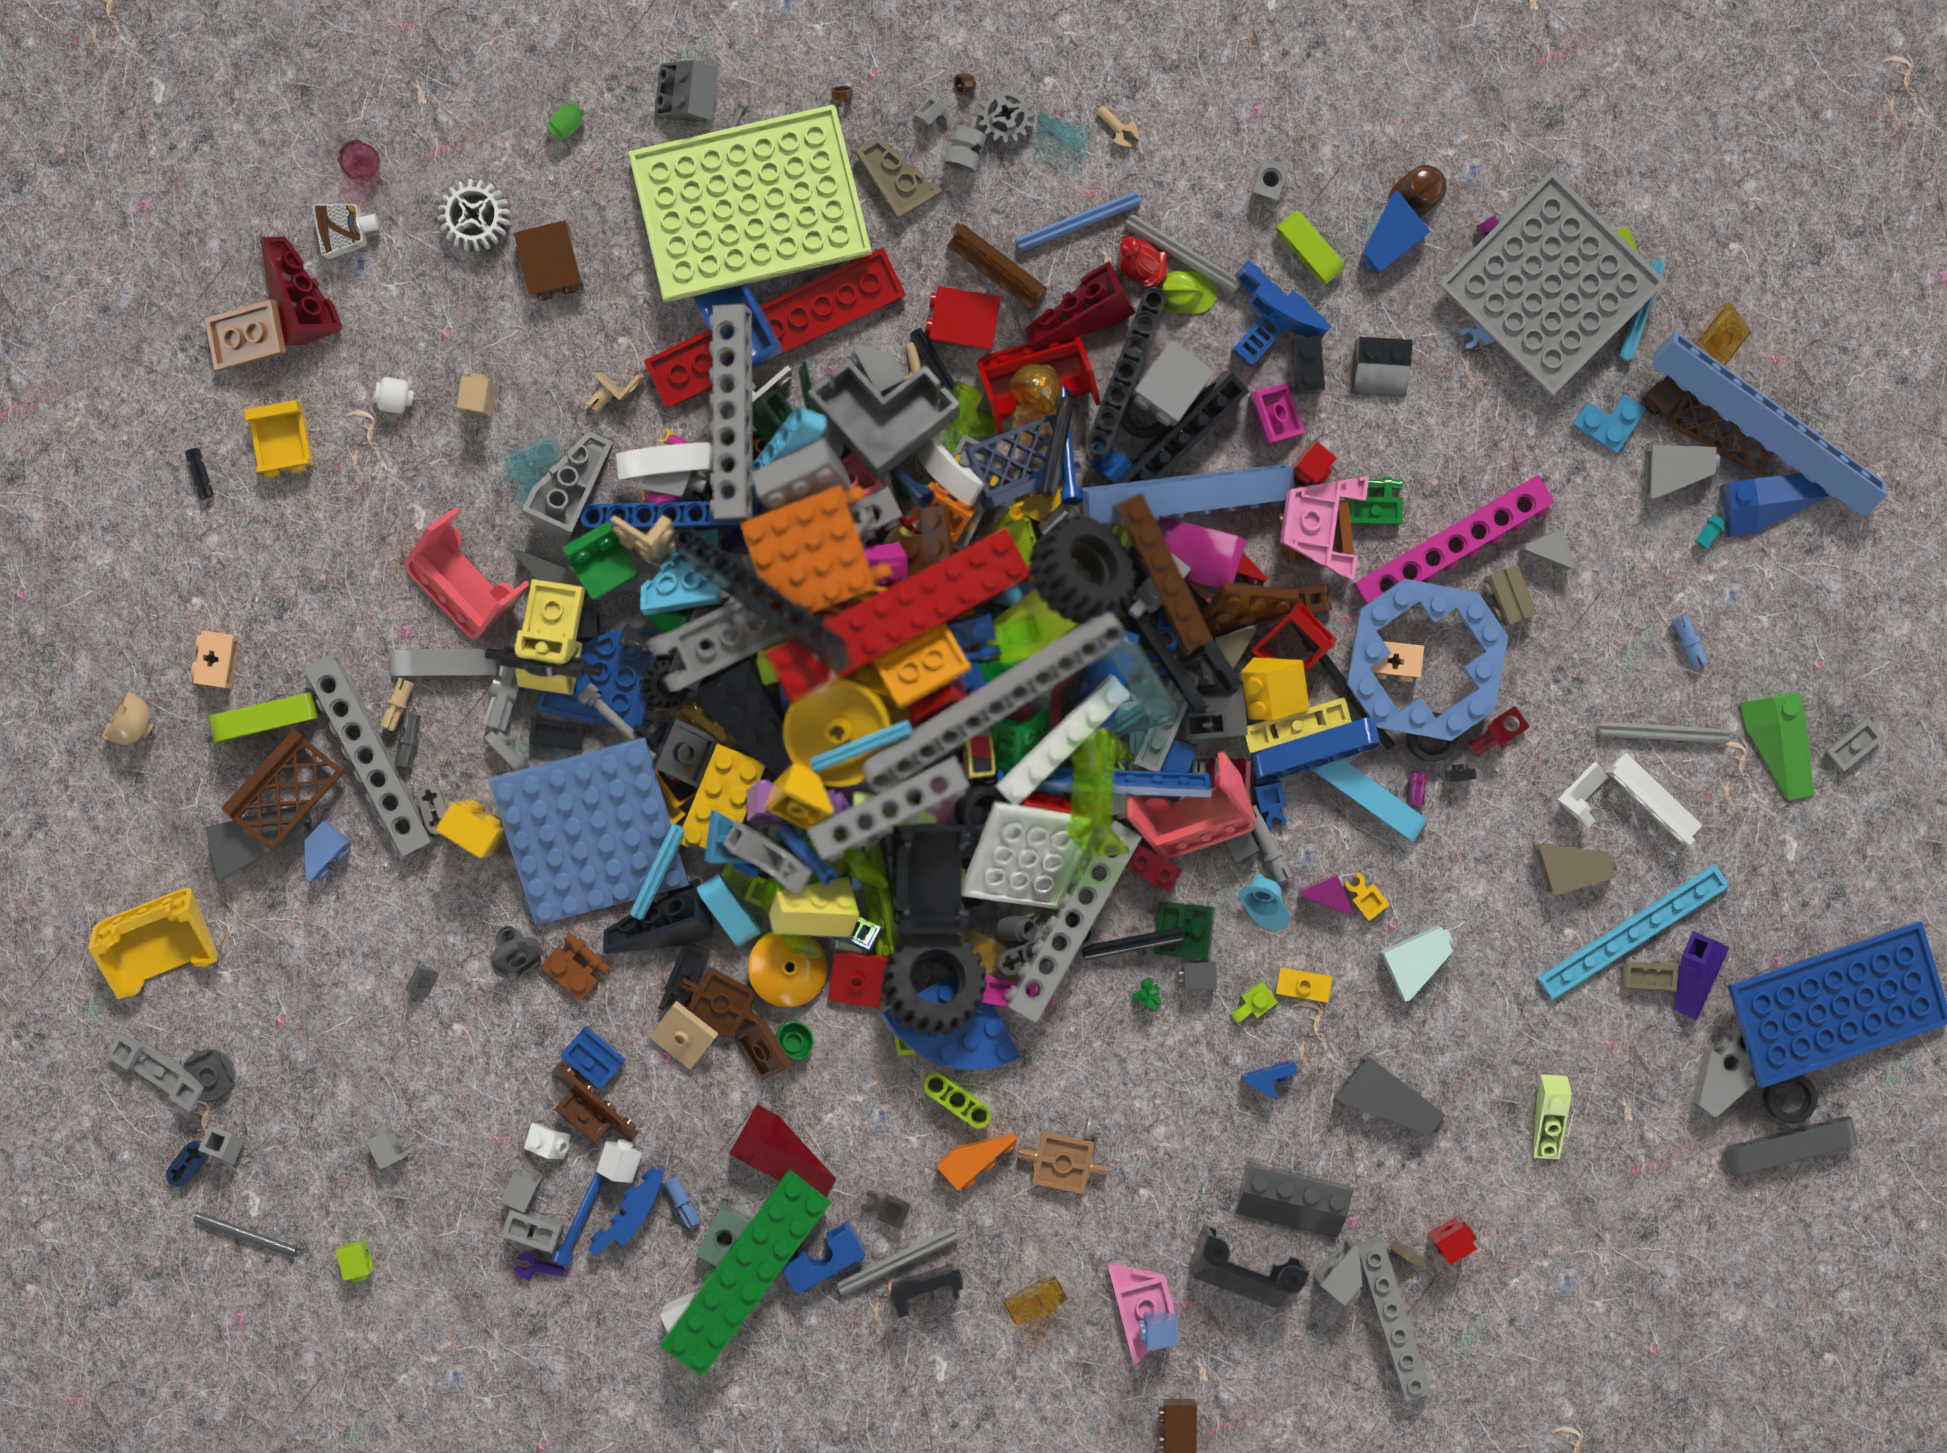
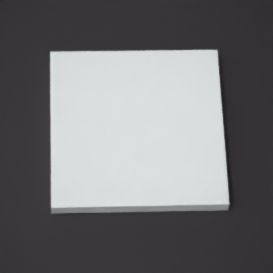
M995 802L962 884V896L1059 910V900L1068 890L1095 822L1093 818Z

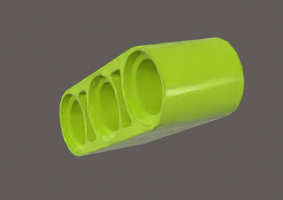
M1293 211L1275 227L1279 236L1322 284L1327 285L1346 268L1342 259L1299 211Z
M932 1071L926 1075L924 1089L930 1097L975 1128H983L989 1124L991 1111L985 1102L943 1072ZM937 1077L943 1081L944 1085L940 1090H932L928 1085L929 1080ZM954 1093H960L965 1097V1101L962 1105L955 1106L951 1103L950 1097ZM977 1108L983 1109L987 1114L986 1118L982 1121H976L971 1116L972 1112Z

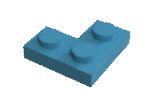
M1626 394L1621 396L1610 415L1590 402H1586L1572 423V426L1616 454L1647 408Z

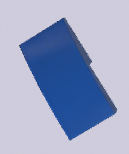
M1174 737L1160 772L1188 773L1198 745Z

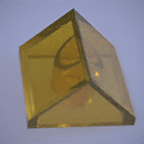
M1727 302L1716 309L1692 340V343L1726 366L1750 335L1751 330L1733 304Z

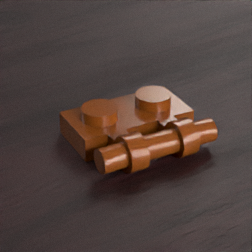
M570 932L564 941L571 948L566 952L558 946L541 967L581 1001L599 981L592 974L594 969L596 968L604 975L610 966L603 961L604 957L599 953L595 954L585 945L586 942L582 938L577 939ZM577 953L589 962L586 967H583L573 958Z

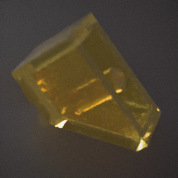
M1052 1276L1037 1281L1005 1299L1003 1304L1013 1322L1017 1325L1050 1314L1068 1298L1057 1278Z

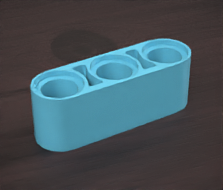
M720 873L697 887L702 900L737 947H741L761 934L755 919Z

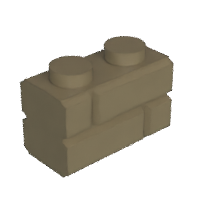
M1518 564L1485 577L1486 582L1483 583L1485 593L1488 598L1493 597L1496 605L1493 608L1494 616L1498 622L1503 623V626L1537 614Z

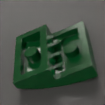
M1159 901L1156 932L1183 927L1186 939L1183 942L1157 946L1154 949V954L1210 960L1215 907Z

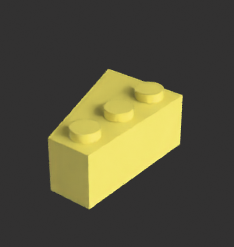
M849 876L831 880L833 883L828 886L824 885L823 882L803 886L798 894L789 889L777 891L769 913L773 933L851 937L859 913Z

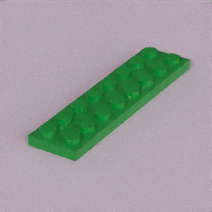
M788 1169L658 1345L703 1378L831 1204V1201Z

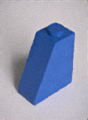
M1398 190L1391 195L1361 254L1364 258L1361 261L1370 273L1374 271L1379 275L1430 233V230Z

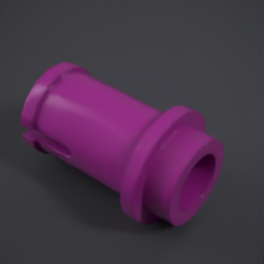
M1411 772V777H1408L1410 781L1408 804L1425 805L1426 782H1429L1427 774Z

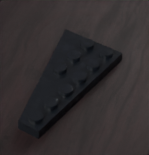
M749 660L698 686L697 691L691 690L686 694L778 778L794 764L789 757L784 743L783 728L785 715ZM822 784L823 787H824V789L830 787V786H827V785Z

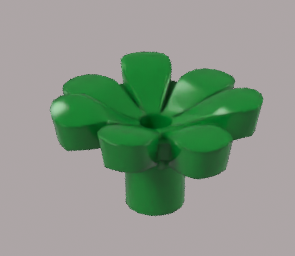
M1148 977L1141 980V990L1133 993L1132 999L1135 1003L1143 1002L1146 1009H1149L1150 1012L1157 1011V1005H1161V999L1156 995L1160 992V987L1158 984L1153 985L1152 978Z

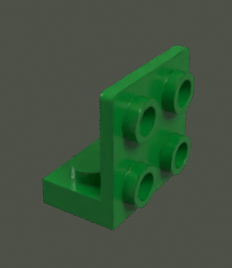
M609 521L562 548L568 563L593 601L639 575L632 561L618 542Z
M1042 709L1022 723L1002 717L992 724L995 768L1009 773L1049 734L1051 727L1049 709Z

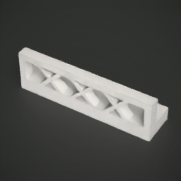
M1624 752L1606 772L1681 844L1691 845L1695 841L1692 836L1703 825L1634 759Z

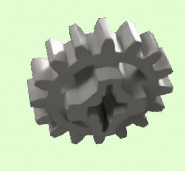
M1005 85L1002 92H1000L998 87H995V94L991 95L987 92L985 94L987 102L980 101L979 106L984 109V111H978L977 117L984 118V120L979 122V127L987 128L984 133L985 135H994V143L999 138L1003 139L1004 145H1007L1010 138H1012L1014 143H1018V135L1020 134L1025 138L1027 136L1025 128L1032 129L1033 124L1028 121L1035 118V113L1029 112L1033 108V102L1026 103L1028 94L1018 95V87L1013 92L1009 91L1008 85ZM1006 98L1012 99L1017 103L1013 104L1011 102H1008ZM996 102L997 108L995 112L988 116L990 107ZM1003 110H1006L1008 114L1011 113L1009 120L1001 117ZM1024 115L1023 122L1017 128L1015 123L1017 118ZM995 127H1002L1006 130V132L997 130Z

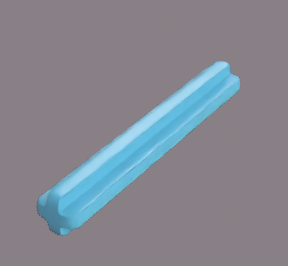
M1653 259L1649 265L1662 276L1665 263ZM1655 294L1631 317L1618 355L1620 359L1624 361L1633 360Z
M903 721L813 757L810 760L814 772L822 771L909 736L912 733L911 726L908 721Z
M676 824L671 825L631 910L632 917L639 920L645 918L685 831L683 827Z

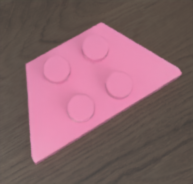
M1108 1263L1133 1364H1137L1150 1351L1147 1350L1145 1342H1141V1336H1139V1320H1144V1312L1175 1313L1166 1276L1158 1272Z

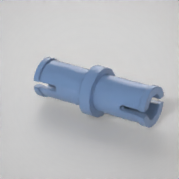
M1688 613L1680 615L1684 626H1682L1678 616L1673 618L1672 622L1681 639L1679 641L1680 646L1685 648L1692 668L1700 666L1696 655H1698L1702 665L1709 662L1699 642L1701 637L1699 634H1696Z

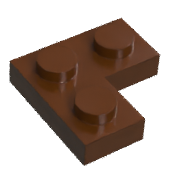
M948 505L920 508L922 535L899 537V544L907 555V564L944 560L952 556L953 545Z

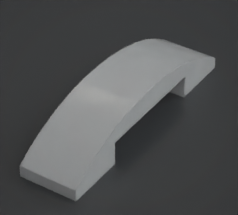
M487 649L391 650V676H496L497 660L485 658V651Z
M122 1033L117 1035L106 1057L124 1069H133L169 1093V1099L189 1112L193 1110L204 1089L190 1073L155 1049Z

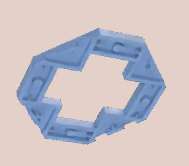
M1402 579L1359 609L1356 636H1354L1352 658L1346 684L1368 717L1375 720L1377 728L1452 741L1495 711L1508 635L1479 592ZM1418 602L1432 623L1437 622L1456 609L1484 651L1463 666L1477 689L1436 718L1422 697H1418L1398 711L1370 670L1372 666L1391 654L1377 633V630Z

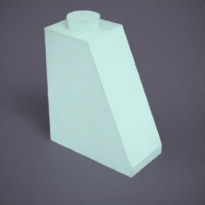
M1437 925L1380 951L1401 999L1405 1002L1414 997L1453 952L1450 945L1454 942L1448 929L1443 930L1441 926Z

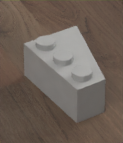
M824 438L752 472L757 495L769 511L782 508L837 486H842L844 492L852 488L845 465Z

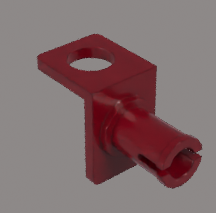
M1513 706L1490 721L1487 727L1488 732L1473 742L1471 741L1469 745L1478 757L1497 744L1504 749L1508 741L1527 730L1529 724L1518 708ZM1509 716H1514L1519 720V727L1514 731L1507 730L1504 726V720Z

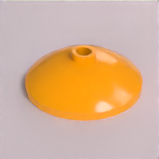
M772 931L763 936L753 947L748 960V976L755 992L766 1002L784 1008L797 1007L812 1000L822 989L827 976V959L821 945L811 935L774 934ZM788 962L794 965V970L791 973L785 970V964Z

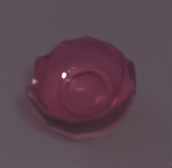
M354 139L346 142L339 150L338 162L341 171L350 180L360 183L369 182L380 171L381 159L372 145L365 144L360 139Z

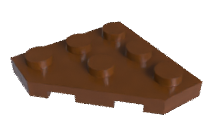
M1223 583L1201 616L1211 637L1222 636L1288 614L1299 600L1298 590Z

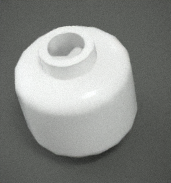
M384 377L381 382H376L373 403H377L379 410L401 414L405 411L406 406L412 405L413 391L409 390L406 380Z

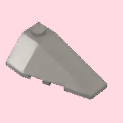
M588 431L568 451L567 455L557 465L555 464L549 473L532 488L522 513L543 532L568 543L613 442Z

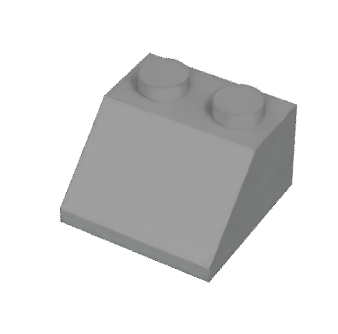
M1348 1235L1314 1275L1320 1286L1344 1306L1348 1302L1353 1303L1361 1294L1360 1288L1362 1287L1359 1247Z

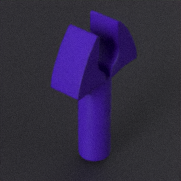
M536 1250L524 1252L516 1258L518 1260H526L532 1265L529 1268L519 1266L514 1268L522 1278L528 1281L532 1279V1274L535 1272L563 1277L566 1271L565 1266L538 1261L535 1257Z

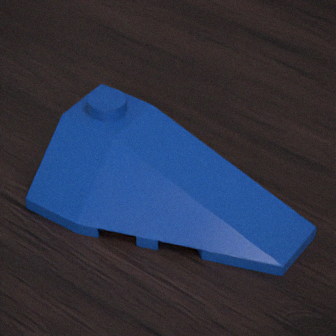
M1803 473L1742 480L1720 485L1728 537L1757 533L1829 496L1821 485L1808 481Z

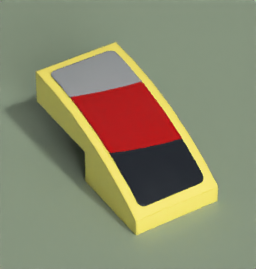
M990 726L964 741L966 750L963 752V759L968 778L995 775L994 750Z

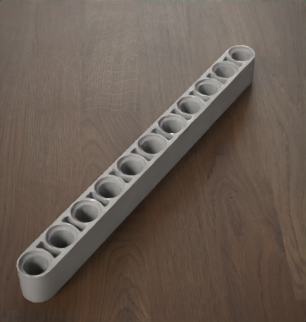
M1103 612L1091 618L917 728L909 736L898 740L868 759L863 765V773L870 788L875 792H884L1118 645L1123 640L1125 633L1116 617L1110 612Z

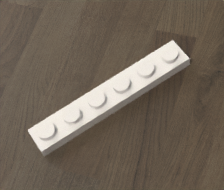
M1110 674L995 787L1012 805L1017 806L1130 696L1129 692L1114 675Z

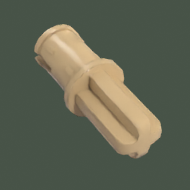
M398 678L391 699H387L389 704L380 724L382 728L390 731L396 729L403 710L407 709L405 705L415 685L414 683Z

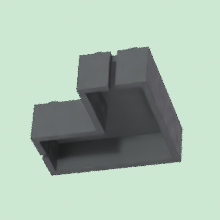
M848 360L831 373L832 391H830V380L827 377L808 391L809 405L816 413L825 416L826 424L877 481L960 415V403L945 387L941 389V382L926 366L917 371L887 396L883 397L858 368Z

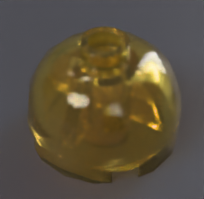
M1029 364L1020 368L1008 384L1011 385L1009 392L1015 400L1026 408L1029 405L1036 407L1037 410L1035 412L1042 415L1052 414L1062 396L1060 379L1056 375V371L1046 364Z

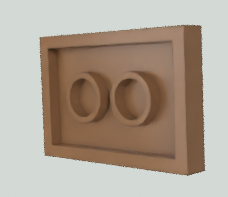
M266 300L204 318L213 367L216 371L226 370L286 353L276 300Z

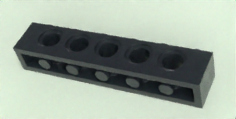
M1223 371L1191 403L1175 427L1167 426L1131 461L1132 466L1112 484L1161 479L1250 391L1233 372Z

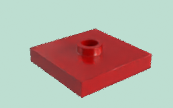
M835 949L828 1000L880 1008L883 993L881 991V982L884 978L882 974L888 957Z

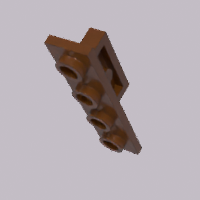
M559 1063L551 1074L570 1089V1092L554 1109L561 1117L593 1144L610 1125L630 1142L638 1135L639 1132L635 1130L636 1126L631 1120L620 1117L615 1112L616 1108L610 1102L602 1101L595 1095L596 1091L589 1084H582L575 1078L576 1074L571 1068L565 1065L562 1066Z

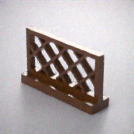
M957 222L953 227V238L947 244V247L1032 310L1046 292L1047 287L966 225H961Z
M1689 391L1679 401L1666 425L1707 447H1717L1716 452L1761 475L1773 452L1765 451L1760 441H1758L1759 444L1745 448L1741 436L1742 432L1735 423V432L1721 436L1717 421L1723 419L1721 417L1716 418L1714 408L1711 406L1709 408L1712 419L1698 423L1694 409L1705 405L1702 403L1693 405L1690 396L1691 392ZM1688 401L1689 407L1683 408ZM1690 410L1694 425L1683 428L1675 423L1680 413ZM1714 423L1717 437L1709 440L1702 438L1699 427ZM1695 428L1697 435L1689 430ZM1737 435L1740 450L1728 452L1725 450L1722 439ZM1719 441L1720 447L1712 442ZM1760 447L1763 457L1758 466H1755L1748 462L1746 451ZM1742 453L1743 459L1736 456V454Z
M293 729L221 809L230 819L239 824L273 852L343 775L344 770L308 742L298 731ZM306 747L312 752L313 763L298 764L297 754ZM316 756L323 762H317ZM329 766L335 773L328 780H318L317 767ZM313 767L314 781L299 782L298 768ZM294 769L295 782L280 784L279 774L283 770ZM314 785L315 795L310 800H300L299 787ZM295 787L296 801L281 802L280 788ZM267 789H276L277 802L261 804V794ZM296 805L297 815L292 820H282L281 807ZM277 807L278 821L262 822V808ZM258 809V823H246L240 817L246 810ZM278 825V836L270 843L263 837V827ZM259 827V833L256 832L253 828Z

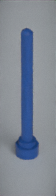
M1060 386L1057 389L1058 403L1061 397H1068V391L1065 386ZM1071 423L1063 458L1065 485L1060 491L1061 503L1066 506H1074L1082 502L1081 489L1075 482Z
M595 1172L563 1244H559L550 1257L551 1260L560 1265L570 1267L574 1258L572 1247L605 1178L600 1173Z

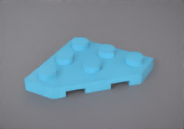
M718 528L699 531L701 535L721 548V533ZM675 552L659 567L661 571L651 581L648 579L641 586L640 610L644 615L721 603V588L681 560L678 553L676 554Z

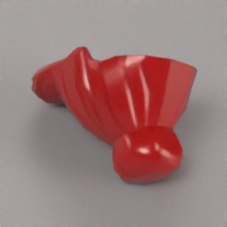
M1129 236L1121 241L1117 260L1122 272L1127 277L1147 288L1162 285L1166 280L1168 271L1166 259L1171 254L1167 251L1159 252L1149 242Z

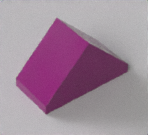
M1331 875L1299 890V895L1349 915L1352 913V907L1338 875Z

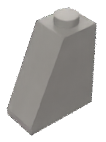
M1651 445L1647 447L1645 500L1656 499L1716 474V470L1720 466V455L1716 454L1717 447Z

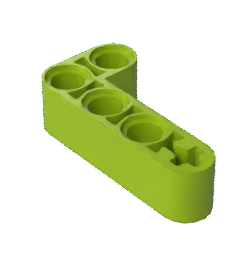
M310 692L208 716L207 721L213 744H220L238 739L239 737L318 719L313 694Z

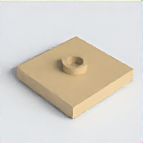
M676 1001L649 1038L691 1070L718 1033Z

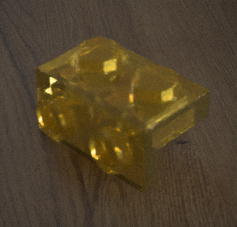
M688 698L682 702L667 720L668 724L671 718L687 723L718 738L717 744L720 741L725 742L728 738V732Z

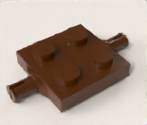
M709 966L703 979L698 984L685 977L679 983V988L692 993L687 1009L709 1027L730 1038L733 1037L738 1026L744 1021L754 1025L763 1020V1017L750 1012L751 1002L756 995L755 990Z

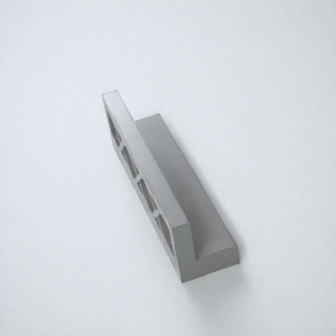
M1187 670L1197 686L1200 675ZM1171 679L1167 683L1133 762L1154 772L1160 771L1188 707L1187 702Z

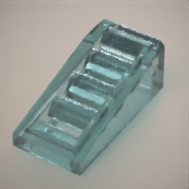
M1040 112L1037 117V123L1077 153L1082 150L1092 135V131L1045 112Z

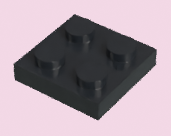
M671 718L651 767L692 787L699 788L719 739L676 718Z

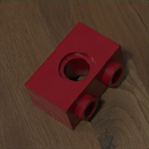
M1139 844L1125 866L1168 893L1182 872L1180 868Z

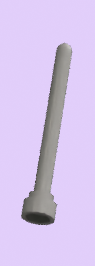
M592 683L578 695L577 699L584 706L586 704L589 707L593 706L629 741L642 738L600 699L599 689ZM648 744L653 760L657 751ZM667 775L671 780H675V778Z

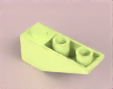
M1543 1074L1540 1076L1536 1100L1533 1158L1560 1160L1572 1098L1567 1076Z

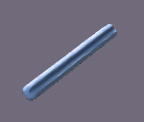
M1132 192L1018 237L1016 239L1020 252L1027 251L1138 207L1141 204L1140 197L1137 192Z

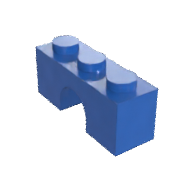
M849 1220L826 1233L827 1243L831 1248L827 1256L820 1259L812 1258L802 1246L795 1251L786 1263L782 1272L796 1295L802 1291L808 1292L812 1290L818 1282L825 1278H834L841 1269L848 1265H857L866 1256L865 1247Z

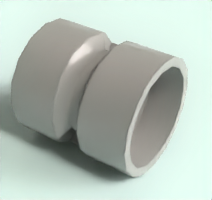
M955 125L950 138V142L953 145L947 147L943 163L961 171L975 173L980 160L977 153L983 150L987 135L970 127Z

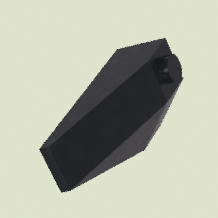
M698 878L688 881L689 885L667 891L668 895L657 902L653 900L643 920L634 918L629 914L605 929L603 951L605 954L691 945L712 938L713 916L697 891L701 881Z

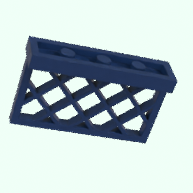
M1055 413L964 449L972 471L984 484L981 490L983 499L980 500L983 511L1042 487L1051 439L1040 434V431L1046 422L1050 423L1053 431L1056 418ZM1023 431L1033 436L1029 448L1018 442ZM1038 439L1048 444L1045 456L1034 451ZM1000 440L1011 444L1007 456L996 451ZM1016 448L1027 453L1023 464L1012 459ZM982 449L989 453L985 465L978 462L974 450ZM994 456L1005 461L1001 473L990 468ZM1032 456L1042 461L1038 472L1028 467ZM1079 461L1074 463L1075 474L1082 472ZM1063 463L1059 480L1064 479ZM1010 464L1021 470L1016 481L1006 476ZM988 473L999 478L996 488L990 491L985 481Z

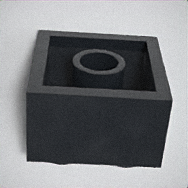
M1361 336L1355 340L1352 393L1405 397L1411 370L1413 340Z

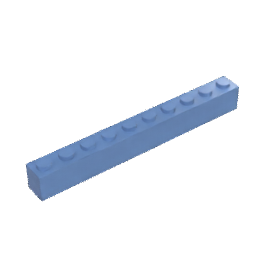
M1674 331L1654 353L1652 364L1657 372L1664 376L1668 375L1675 380L1678 387L1682 390H1689L1696 395L1700 403L1714 408L1725 421L1735 423L1743 434L1748 437L1753 436L1760 441L1765 450L1778 454L1786 465L1792 468L1796 467L1803 472L1804 477L1808 481L1821 485L1829 496L1839 498L1853 513L1858 512L1866 517L1887 496L1886 482L1677 331Z

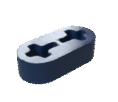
M201 1140L191 1141L184 1146L168 1167L166 1178L171 1185L180 1187L187 1184L206 1161L209 1155L199 1151L201 1157H196L192 1161L188 1160L193 1153L190 1148L200 1147ZM184 1165L187 1166L183 1172L185 1178L177 1180L175 1178L177 1173L174 1169L178 1170Z

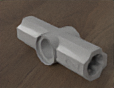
M501 666L499 674L495 676L490 690L491 701L485 717V725L507 731L514 704H517L522 691V687L517 685L515 668Z

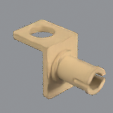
M597 372L594 376L601 382L602 386L587 400V404L593 406L592 409L600 413L613 396L619 400H626L645 379V376L636 375L622 391L603 372Z

